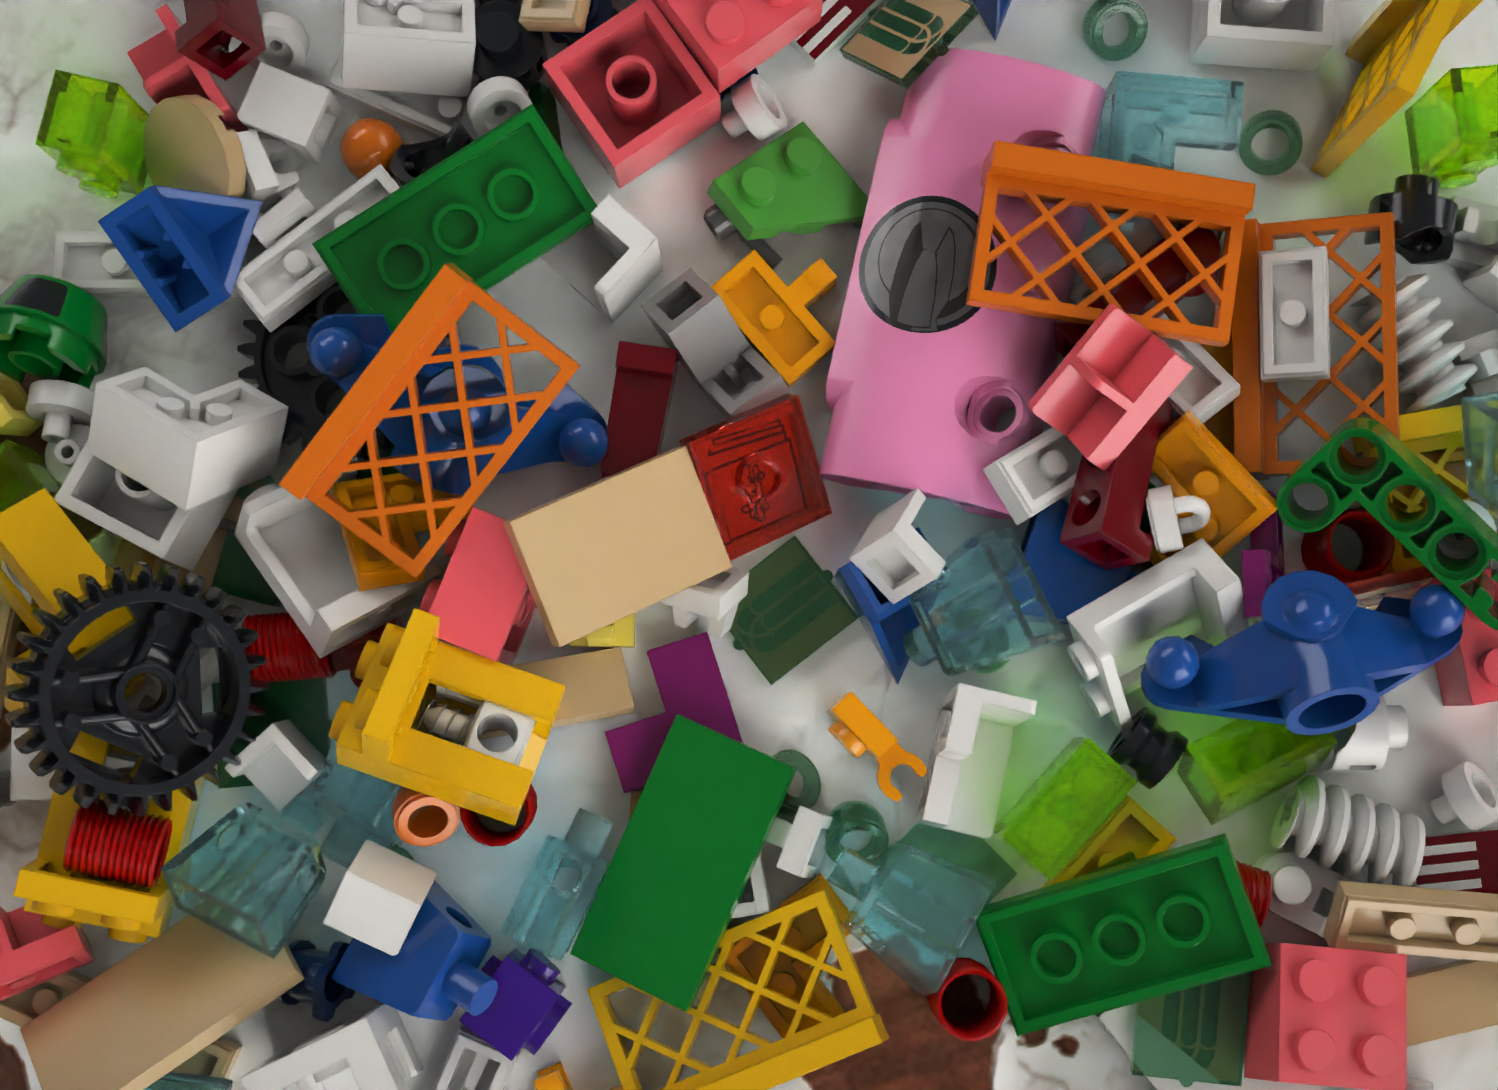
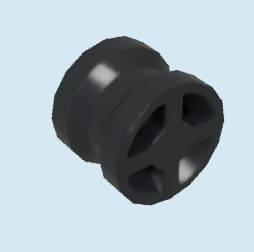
M1144 707L1132 717L1133 726L1123 732L1120 731L1111 744L1106 757L1116 765H1128L1136 772L1137 781L1147 789H1151L1177 763L1188 744V739L1178 731H1166L1158 724L1157 715L1149 708Z

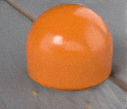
M363 118L352 123L346 129L341 139L340 152L345 166L358 180L379 164L394 178V174L388 168L389 161L396 149L404 143L396 129L386 121L378 118Z
M403 786L397 791L393 799L391 812L395 831L401 840L410 845L427 847L439 844L448 839L456 831L460 823V809L457 805Z

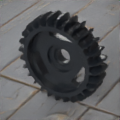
M136 561L133 563L130 580H127L123 569L114 564L106 565V585L101 586L89 574H79L78 580L83 595L76 598L61 588L54 589L53 594L62 609L56 615L40 608H35L32 611L37 621L45 627L41 634L38 636L21 631L16 633V638L31 649L29 658H8L6 660V666L24 676L23 683L6 685L2 688L3 695L8 699L23 702L24 705L22 708L5 714L6 723L14 728L29 727L30 729L14 740L16 749L25 755L41 750L29 763V768L38 777H44L55 770L49 781V787L57 794L64 795L75 786L72 797L79 806L89 808L100 794L99 806L107 814L116 815L125 797L129 810L136 816L143 817L148 797L152 796L157 806L164 811L171 812L172 791L177 789L191 801H198L199 796L194 781L203 777L216 786L221 785L222 780L215 768L216 764L222 759L236 766L241 765V759L231 749L236 739L252 743L256 741V736L243 727L246 717H264L266 715L265 710L250 702L251 693L267 691L270 687L268 683L251 677L250 671L266 664L267 659L265 656L253 651L244 652V649L256 641L259 635L255 630L248 627L234 630L246 613L242 608L235 605H229L220 610L228 596L224 590L214 586L207 589L201 595L205 580L194 573H187L178 585L179 570L174 566L161 565L153 581L152 568L145 562ZM125 606L133 618L132 620L75 658L72 656L67 648L87 625L105 613ZM214 648L219 665L218 696L213 711L202 713L199 649ZM142 672L155 673L160 679L162 686L161 695L157 702L143 710L130 708L125 699V688L130 679ZM82 731L135 753L139 757L132 771L122 772L115 771L69 751L79 732Z

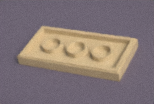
M247 875L164 931L158 938L152 939L21 1027L20 1031L42 1090H144L305 978L258 885Z

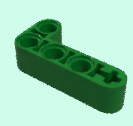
M1367 417L1350 419L1340 425L1291 471L1278 491L1276 500L1278 515L1287 526L1293 530L1305 533L1319 531L1328 526L1357 500L1483 623L1494 630H1498V602L1494 600L1495 584L1493 582L1494 580L1498 583V534L1385 425ZM1353 437L1366 438L1375 445L1379 457L1374 463L1367 466L1353 465L1342 454V442ZM1303 483L1316 484L1326 493L1328 505L1320 510L1304 509L1294 499L1293 488ZM1400 485H1413L1423 490L1427 496L1428 504L1418 512H1403L1393 505L1389 493ZM1458 532L1473 538L1478 549L1470 557L1458 560L1443 554L1438 542L1444 536ZM1491 559H1494L1492 561L1490 578L1483 571L1487 567L1489 561Z

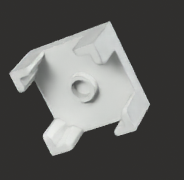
M379 1003L274 1054L242 1076L240 1080L244 1090H326L322 1082L323 1080L350 1067L359 1090H404L405 1084L403 1080L419 1074L424 1068L397 1009L384 1003Z

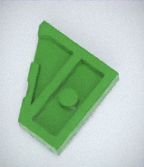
M804 121L714 179L707 191L710 198L746 240L773 238L781 232H792L797 235L821 232L825 225L853 222L855 228H861L868 201V196Z

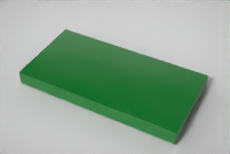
M531 104L315 241L312 245L357 313L384 314L393 333L444 264L453 263L473 278V282L487 292L592 225L594 222L591 213L597 205L535 107Z
M677 714L570 954L684 1012L691 1010L797 768L692 719Z
M1225 833L979 906L974 909L972 914L994 975L1003 985L1006 993L1007 1010L1017 1036L1272 966L1270 953Z

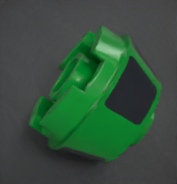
M27 274L18 278L0 295V372L20 383L23 382L27 372L45 380L67 381L89 389L95 375L103 373L107 365L108 315L104 306L86 291L58 278L36 274Z

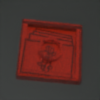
M787 393L679 440L680 446L687 447L730 561L832 514L822 476L819 475L820 468L799 395Z

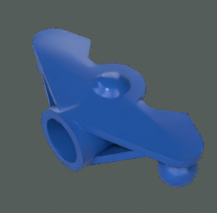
M332 314L323 316L314 322L308 332L306 348L311 364L317 372L327 378H331L347 394L391 336L392 331L384 314ZM460 343L461 351L480 349L474 345ZM451 345L440 347L433 355L451 353ZM492 356L462 360L468 399L507 394L502 370ZM453 361L425 364L416 376L420 405L459 400ZM566 384L496 475L549 462H568L575 467L589 468L600 463L607 454L609 445L606 432L607 425L604 418L597 409L571 386ZM408 387L392 408L410 406ZM536 400L517 402L519 420L523 418ZM508 403L469 408L475 446L503 443L512 432ZM460 409L422 414L427 452L465 447ZM412 415L384 418L378 428L395 445L391 456L417 453ZM495 453L476 455L479 474ZM467 457L429 461L433 489L450 494L463 495L470 487L471 481ZM419 463L393 466L403 475L422 484Z
M1315 570L1294 571L1279 577L1267 588L1260 608L1261 621L1220 644L1213 646L1193 635H1189L1184 639L1180 636H1166L1157 640L1146 656V664L1141 672V690L1147 700L1155 706L1167 710L1284 724L1288 730L1295 734H1327L1345 729L1362 721L1375 711L1382 695L1450 655L1458 647L1463 633L1462 623L1465 617V606L1444 584H1430L1421 588L1412 599L1384 596L1376 610L1366 609L1357 606L1358 601L1349 587L1334 576Z

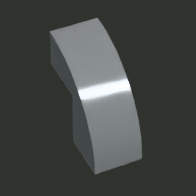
M691 268L640 306L668 347L677 349L680 363L728 422L783 398H786L790 416L800 409L781 375L749 345L720 296Z

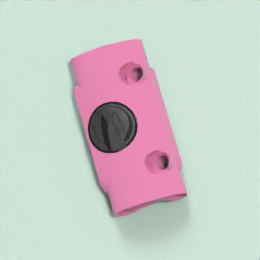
M931 47L910 69L900 117L890 119L882 135L827 376L826 401L828 408L832 411V417L818 475L820 477L844 485L905 495L918 488L926 498L948 501L970 513L998 519H1013L982 469L1043 432L1044 421L1029 409L1028 403L1055 370L1058 351L1055 348L1054 322L1057 320L966 305L983 186H980L983 164L995 140L1092 156L1091 152L1095 147L1106 96L1103 87L1079 76L1038 63L998 54L956 48ZM922 48L917 49L915 53H918ZM997 195L995 216L1011 237L1037 219L1023 198ZM1042 201L1048 210L1057 205ZM1070 206L1054 217V219L1075 247H1078L1083 241L1089 212L1085 208ZM1044 226L1017 244L1039 274L1065 256ZM993 233L989 252L1000 245V242ZM1005 252L987 265L984 290L1012 294L1029 281L1008 253ZM1071 262L1045 280L1058 300L1063 303H1069L1076 274V269ZM1035 289L1024 295L1041 299ZM1016 408V417L1008 429L997 432L996 424L999 417L1005 411Z

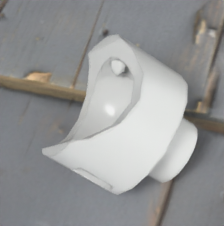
M1382 695L1375 711L1365 719L1345 729L1331 732L1334 742V758L1324 770L1327 772L1378 771L1382 769L1387 759L1388 749H1403L1407 744L1409 727L1404 707L1401 705H1386L1385 697Z

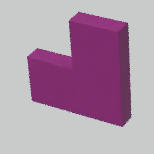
M1266 490L1277 500V495L1272 490ZM1277 510L1250 532V550H1242L1244 617L1257 622L1261 621L1260 608L1267 588L1279 577L1285 575L1283 520L1278 515Z
M708 632L646 651L666 712L605 732L624 793L645 786L677 714L743 743Z

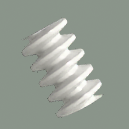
M1427 273L1406 276L1396 280L1398 372L1404 371L1406 374L1399 382V396L1416 394L1418 397L1406 409L1405 414L1423 411L1467 389L1465 383L1478 370L1475 363L1454 365L1452 362L1466 347L1464 341L1442 343L1440 340L1453 326L1452 319L1430 321L1428 316L1442 302L1439 296L1417 297L1416 293L1430 279ZM1371 294L1348 306L1369 305L1370 308L1357 322L1360 329L1371 328L1382 316V303ZM1382 332L1370 343L1378 351L1383 350Z
M1306 775L1296 783L1281 804L1272 827L1270 843L1273 848L1281 849L1289 836L1293 835L1296 837L1294 847L1296 857L1306 858L1316 844L1320 846L1319 865L1324 868H1330L1339 854L1344 855L1343 873L1345 876L1355 877L1365 863L1369 865L1368 883L1382 884L1388 874L1391 873L1393 874L1392 885L1411 887L1422 865L1426 832L1423 821L1416 814L1403 813L1399 815L1394 806L1386 803H1379L1374 807V802L1369 796L1355 794L1350 797L1345 787L1331 784L1325 788L1323 781L1319 777Z

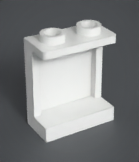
M355 456L352 461H359V460H358V459L356 458V456ZM358 470L343 472L335 483L356 480ZM276 484L265 485L255 490L244 500L234 533L319 658L330 654L419 606L433 579L438 580L442 574L431 559L425 567V580L359 591L339 522L306 497L303 500H299L282 486L277 487Z
M1201 538L1066 616L1074 643L1067 647V651L1075 667L1086 680L1079 684V687L1091 710L1098 718L1108 714L1120 731L1123 732L1133 726L1125 695L1141 687V672L1146 664V656L1157 640L1166 636H1180L1184 639L1189 635H1193L1216 646L1250 627L1248 618L1244 617L1243 592L1240 578Z

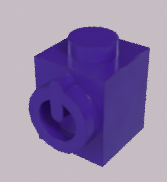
M514 948L503 961L493 954L481 969L482 972L498 983V990L493 1002L480 1015L473 1016L466 1011L459 1021L511 1061L522 1047L532 1055H535L572 1005L570 1001L561 995L566 988L564 984L556 979L561 971L549 959L533 949H529L524 955Z

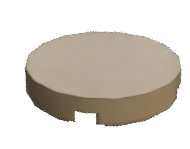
M198 94L180 95L164 98L151 109L144 126L143 153L148 175L153 185L239 198L243 197L247 167L242 143L234 129L226 130L223 122L218 117L225 114L215 103Z

